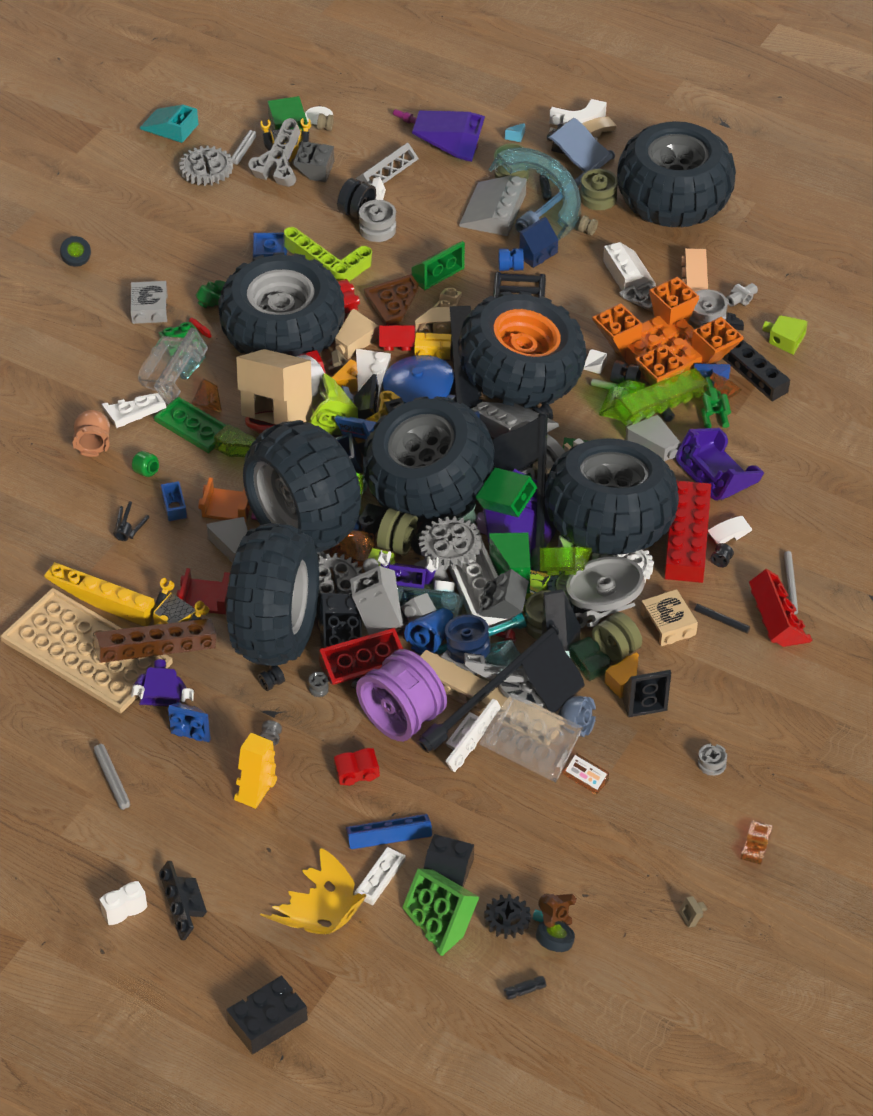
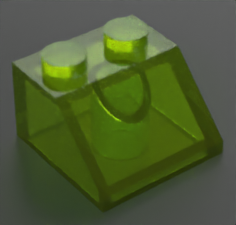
M626 380L609 388L599 415L635 423L644 400L645 383Z
M540 548V571H547V575H559V571H565V575H577V571H584L592 548Z

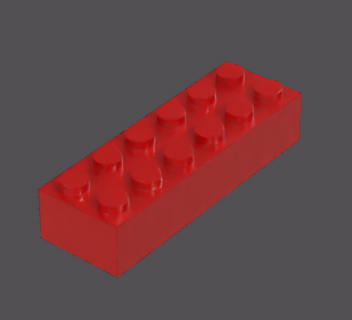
M676 480L679 502L676 517L669 528L665 579L703 583L711 484Z

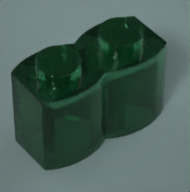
M588 636L569 645L570 659L588 681L604 675L610 667L611 660L609 656L600 650L598 642Z

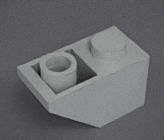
M428 593L412 598L400 606L403 626L396 628V631H401L409 622L436 610Z

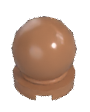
M94 409L79 414L73 425V448L79 450L81 455L88 457H97L104 450L108 451L110 446V424L108 418L103 413Z

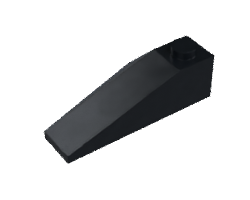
M563 589L544 592L542 635L550 629L551 625L556 626L559 630V635L557 636L564 650L569 651L570 654L580 640V623Z

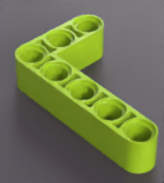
M288 227L284 230L283 245L288 251L293 254L305 255V259L309 261L313 259L319 261L326 270H330L337 281L347 279L350 282L371 266L372 249L368 246H361L342 260H339L298 229Z

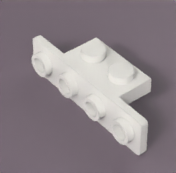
M492 699L480 716L469 712L446 742L447 746L453 750L446 759V763L451 771L456 772L463 765L466 757L475 749L476 744L487 733L494 720L499 717L502 709L497 700Z

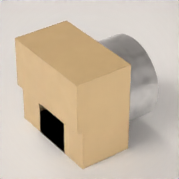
M263 349L236 357L238 390H241L242 416L276 425L296 420L307 422L312 417V409L318 407L325 400L320 394L321 391H326L322 379L324 371L320 364L308 355L295 357ZM263 411H274V412H265V413L255 414V413L263 412Z

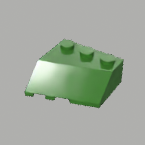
M417 869L402 908L416 926H420L425 932V937L436 946V951L443 956L464 937L479 896L434 870Z

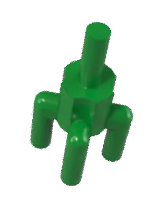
M706 377L704 381L707 391L703 393L704 407L701 409L704 428H711L709 416L713 415V413H718L722 427L728 428L729 421L727 415L731 414L728 396L721 394L720 391L713 387L711 377Z

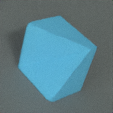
M525 123L507 128L505 130V139L521 142L525 133Z

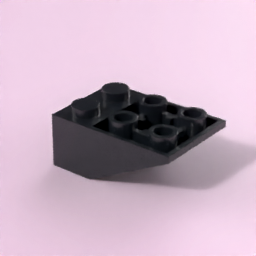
M322 593L318 597L317 620L323 648L362 637L361 616L352 598V594Z

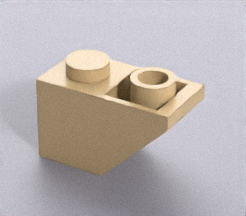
M449 307L431 308L416 319L415 336L416 333L451 334Z

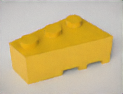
M250 733L241 746L238 769L242 771L241 778H237L236 785L240 787L238 793L235 794V801L256 809L269 788L275 785L277 776L275 775L276 764L274 762L275 751L273 750V741Z

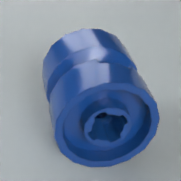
M513 248L512 251L509 249H499V271H509L510 268L514 271H523V248Z

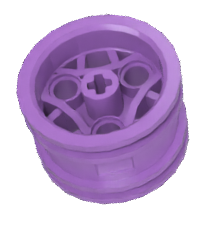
M399 649L393 652L391 656H388L383 661L381 668L373 669L365 676H362L356 686L359 703L369 720L384 735L396 741L404 742L410 739L412 735L420 730L421 724L424 721H431L436 718L437 715L445 710L447 705V695L436 672L423 658L406 649Z

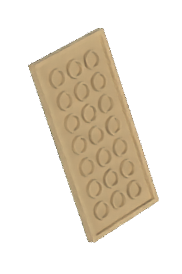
M54 588L0 636L1 641L120 714L139 697L137 695L131 697L133 684L141 674L146 673L147 668H154L155 660H165L166 668L173 663L172 658L168 655L99 663L94 649L95 632L122 628Z

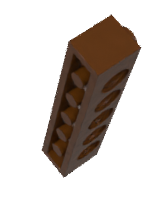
M211 618L95 632L94 649L99 663L214 649L216 647L217 633Z

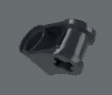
M371 503L366 505L365 510L359 517V524L361 525L359 534L361 537L369 539L376 535L387 509Z

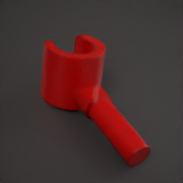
M513 630L494 634L505 638V644L509 646L515 645L516 637Z

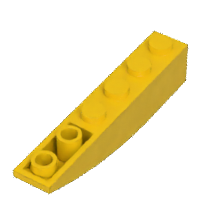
M55 562L44 575L47 580L98 609L141 626H148L153 620L154 598Z

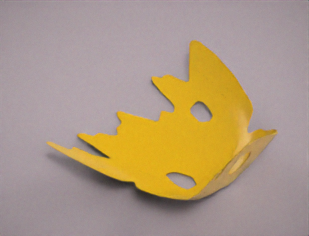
M321 848L319 850L321 871L313 868L302 870L316 884V888H310L309 894L288 891L291 896V904L272 906L273 909L289 917H281L275 914L269 916L262 913L260 915L290 927L304 928L307 932L330 934L340 929L351 919L366 898V894L358 893L353 895L355 883L352 877L332 854ZM327 881L332 882L335 886L334 891L329 892L324 887ZM327 920L330 921L332 925L330 927H324L317 921Z

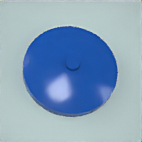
M416 355L399 360L389 367L383 377L384 391L394 392L402 398L404 404L418 397H428L429 399H433L436 396L447 397L455 385L452 367L443 359L429 355Z

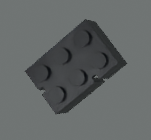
M282 975L247 996L246 1002L242 999L226 1009L229 1026L252 1055L308 1020L306 1004L296 992L293 993V988Z

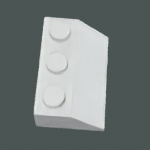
M621 242L604 246L603 262L621 291L632 285L636 289L649 281L652 286H656L655 281L634 250Z

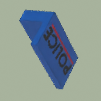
M335 417L343 435L352 432L354 437L367 439V436L374 431V425L376 424L373 421L354 417Z

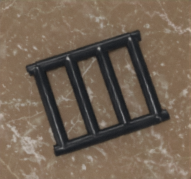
M496 272L493 297L499 296V293L509 291L518 294L520 291L538 294V298H541V296L545 297L546 275H510ZM501 281L539 283V287L501 286Z

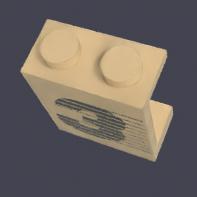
M677 589L642 600L641 615L644 619L650 617L660 633V646L673 644L676 641L696 635L698 622Z

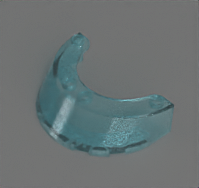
M510 148L497 154L488 169L490 172L500 165L510 174L527 170L528 168L535 169L537 173L546 176L555 183L563 195V205L558 213L559 219L557 221L563 228L557 236L558 241L569 234L579 222L582 212L579 189L570 172L558 160L530 148Z

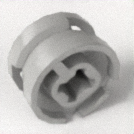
M711 743L701 747L698 758L699 769L703 773L713 776L724 772L727 762L725 748L718 744L713 746Z

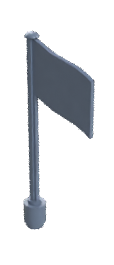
M576 118L569 120L548 138L553 140L568 158L584 172L535 212L527 211L517 219L515 228L519 233L537 222L540 216L579 186L583 174L592 169H599L609 160L615 158V153L603 147Z

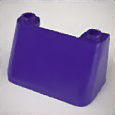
M720 428L689 429L678 449L676 459L678 464L696 482L711 484L710 497L712 499L724 500L761 480L764 472L758 466L751 465L744 471L724 451L728 444V438Z

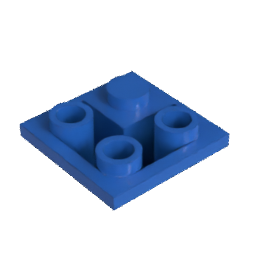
M182 703L169 705L168 713L171 734L192 738L197 741L210 742L211 737L207 713L198 707Z

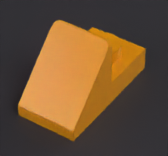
M350 359L332 377L340 387H349L350 392L358 390V379L356 378L358 373L357 362Z

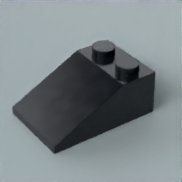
M671 670L631 676L623 686L622 696L628 717L668 710Z

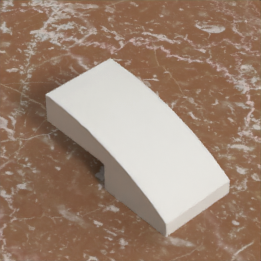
M739 516L712 527L708 532L718 545L726 543L733 537L737 541L751 532L752 528L743 516Z

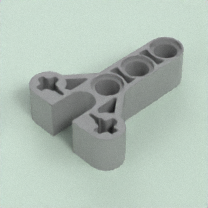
M289 118L283 122L271 150L260 157L250 159L248 166L256 178L267 180L270 171L276 168L273 177L277 184L288 187L295 184L296 176L288 162L300 136V129L294 119Z

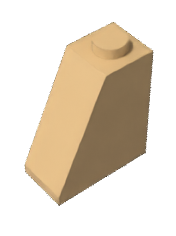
M352 309L335 337L336 350L338 349L345 358H351L356 354V349L363 350L379 339L378 325L357 310Z

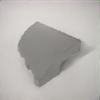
M650 281L636 289L632 285L619 292L622 298L649 311H653L649 290L654 287Z

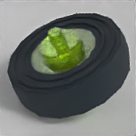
M71 236L61 244L60 255L66 264L78 267L86 264L90 259L91 248L84 238Z
M542 921L538 925L536 939L548 950L565 952L572 948L575 934L563 922L557 921L555 926L548 929L544 921Z

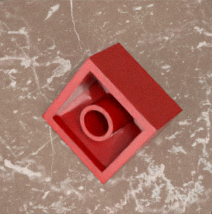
M415 325L379 326V347H383V351H394V347H401V351H411V347H415Z

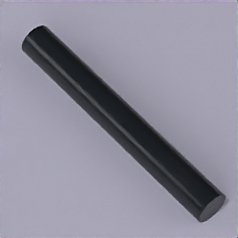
M700 604L695 606L694 611L747 634L750 630V626Z

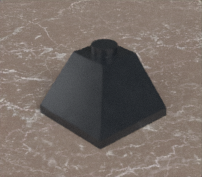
M372 374L354 396L353 403L358 408L359 419L366 420L376 413L379 391L377 374Z

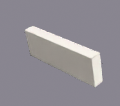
M387 847L356 889L354 895L358 893L366 894L364 902L374 905L406 860V856Z

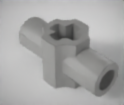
M753 283L745 287L740 284L735 285L730 295L726 297L728 305L730 307L738 303L744 306L748 305L753 299V295L758 292V288Z

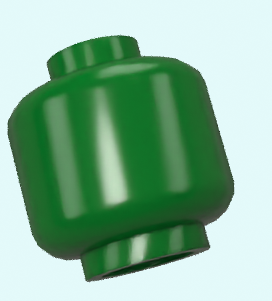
M140 451L132 459V469L139 475L151 477L159 469V460L154 454Z

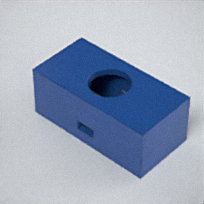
M179 481L161 484L168 521L187 518L186 506ZM173 502H177L180 504L179 507H169V505Z

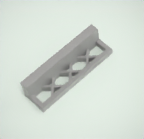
M406 143L355 179L372 184L369 177H380L384 179L382 180L384 184L419 158L410 144ZM406 151L412 157L411 161L404 159ZM393 160L400 162L399 169L393 167ZM382 168L389 170L388 177L382 175Z

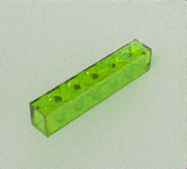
M693 368L620 398L612 410L625 426L632 423L636 424L641 419H649L654 414L663 413L670 407L675 408L682 402L687 403L694 397H701L709 383L696 368Z

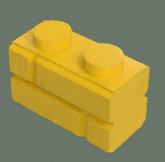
M416 333L415 356L429 355L443 360H450L452 334Z

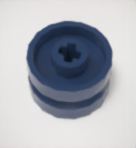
M462 615L448 622L445 627L447 653L453 661L464 664V653L482 655L484 659L488 656L491 646L489 627L486 620L476 615Z

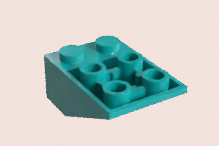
M184 104L159 108L151 114L140 129L183 143L199 125L198 112L196 108Z

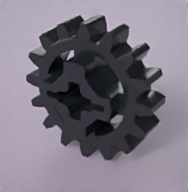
M508 894L507 898L500 895L499 900L492 898V904L487 903L486 910L484 911L485 926H489V932L496 931L497 937L500 934H504V939H507L508 935L516 938L517 932L523 935L524 929L529 928V922H531L530 907H526V901L519 902V896L512 899L511 894Z

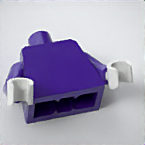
M380 550L378 562L381 563L382 567L395 571L398 586L424 589L425 584L428 585L433 582L439 563L438 557L436 560H431L430 556H428L427 568L398 563L390 564L391 552L388 551V554H384L382 550Z
M158 659L154 661V668H147L146 673L141 674L135 681L131 697L134 695L139 696V705L169 707V705L179 703L180 698L182 702H185V699L193 701L194 690L186 687L181 678L176 675L174 669L166 668L165 660Z

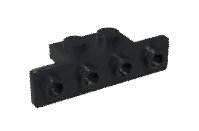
M167 861L159 872V878L162 881L165 896L167 897L180 940H186L194 928L190 916L204 917L207 910L196 878L177 877L173 862Z

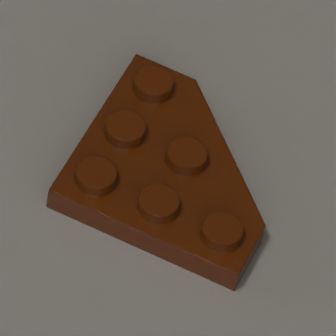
M412 274L366 288L364 289V295L384 325L389 326L403 320L419 290V285Z

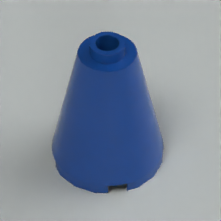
M441 608L409 622L405 627L404 635L406 641L411 643V649L419 655H422L425 650L435 653L445 638L446 625L450 620L454 619L453 613L447 608Z

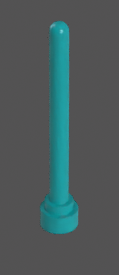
M519 613L507 622L490 627L489 636L510 628H518V630L525 628L526 621L523 614ZM447 643L441 645L436 653H445L447 651Z

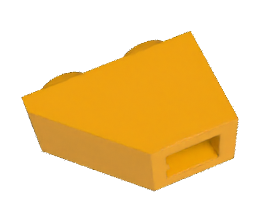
M637 652L625 657L618 664L610 666L605 672V684L619 698L623 696V686L629 678L637 676L639 659Z

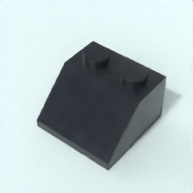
M434 834L427 850L423 869L434 870L464 887L474 861V844Z

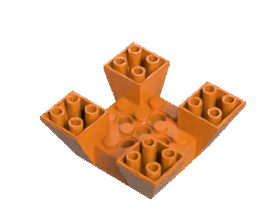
M678 276L649 290L655 318L641 323L621 303L592 317V320L614 351L629 365L631 363L638 365L641 371L640 376L657 392L693 376L694 364H716L744 338L722 317L694 329L688 321L699 300V296Z

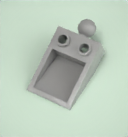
M374 558L366 559L363 563L365 573L351 578L350 584L352 598L368 634L371 635L403 626L395 571L379 566Z

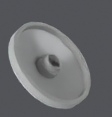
M603 557L589 561L574 570L567 580L566 590L570 601L581 609L609 611L625 606L636 599L644 588L645 579L642 568L636 562L623 557Z

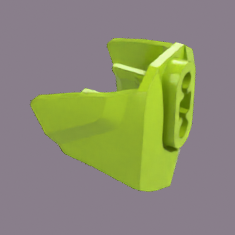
M324 373L322 379L326 391H321L320 394L325 401L321 402L316 410L312 409L313 415L310 421L307 422L315 426L318 425L331 435H342L335 417L358 418V408L336 383L335 379Z

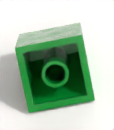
M490 533L489 557L496 573L499 576L511 569L529 581L526 593H530L528 533Z

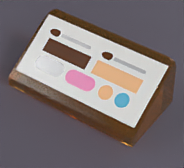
M578 753L572 757L563 772V775L596 795L609 781L608 771Z

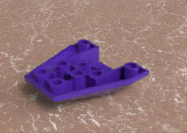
M419 110L412 134L456 158L472 162L485 116L463 111Z
M531 497L519 517L484 509L488 542L490 533H528L529 552L536 546L537 499ZM545 507L544 547L546 548L554 536L556 528L553 521H550Z

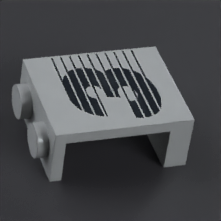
M166 281L131 282L132 324L167 322L166 298H168Z

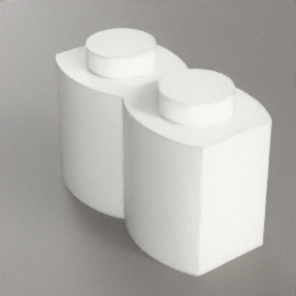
M134 881L124 885L120 890L111 891L100 898L102 915L108 925H114L125 920L127 916L136 915L147 908L145 891L139 881Z

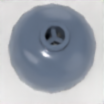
M574 696L565 702L559 711V718L563 728L568 733L581 737L591 733L596 716H592V709L596 710L594 700L591 697Z

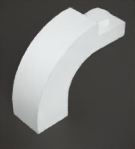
M591 99L587 107L579 111H568L552 107L549 123L554 125L564 124L572 118H576L581 123L595 118L605 117L607 102Z

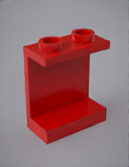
M186 568L185 575H182L180 580L181 590H177L176 596L193 608L198 601H202L209 608V613L226 615L230 573L224 572L222 582L192 579L191 569Z

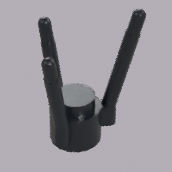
M131 501L128 502L123 519V506H120L116 528L113 534L120 541H127L128 538L133 539L135 533L149 519V515L145 516L132 530L131 524L126 522L132 505Z

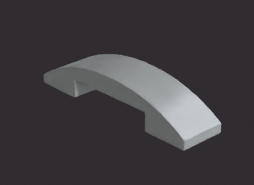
M464 653L465 666L489 679H493L507 667L486 664L482 655ZM522 667V669L518 668L503 682H527L529 680Z

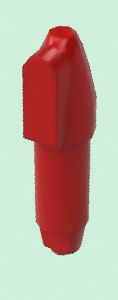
M194 318L189 319V322L203 336L207 338L212 337L210 330Z

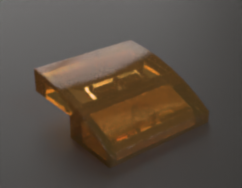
M351 531L338 545L331 548L330 557L332 558L337 553V558H340L344 554L345 560L351 557V563L358 562V566H363L364 561L368 558L374 546L376 536L368 532Z

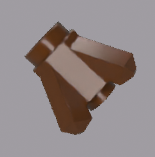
M546 893L541 896L538 906L543 913L544 924L548 929L555 926L557 921H562L567 926L573 923L572 918L568 915L569 906L575 905L577 900L573 894L554 895Z

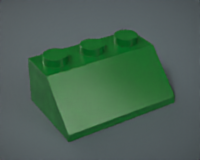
M465 242L455 243L411 267L412 276L424 291L465 269Z

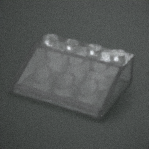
M511 693L488 725L479 744L556 783L583 727L523 697Z

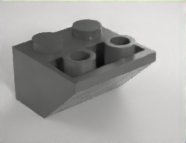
M302 141L293 163L310 180L327 182L335 162L334 146Z
M512 569L500 574L494 580L488 581L484 586L479 615L482 617L511 619L523 612L529 581Z

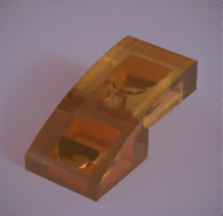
M752 821L741 854L742 860L759 865L762 864L773 826Z

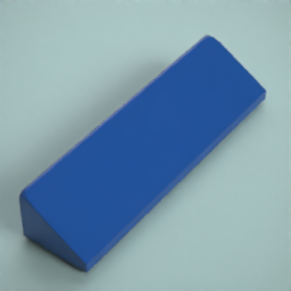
M428 814L349 826L346 827V833L350 849H358L431 837L432 826Z

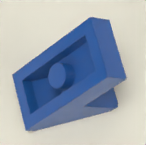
M694 364L693 381L705 382L704 379L706 377H711L713 387L717 389L729 380L730 364Z

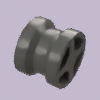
M323 672L312 673L308 679L309 692L315 697L325 696L329 691L328 676Z
M265 721L262 724V732L259 736L273 741V745H276L280 740L279 735L282 731V726L276 721Z

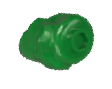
M216 280L214 283L208 281L206 285H201L195 294L199 300L197 303L204 308H207V306H218L221 290L226 282Z

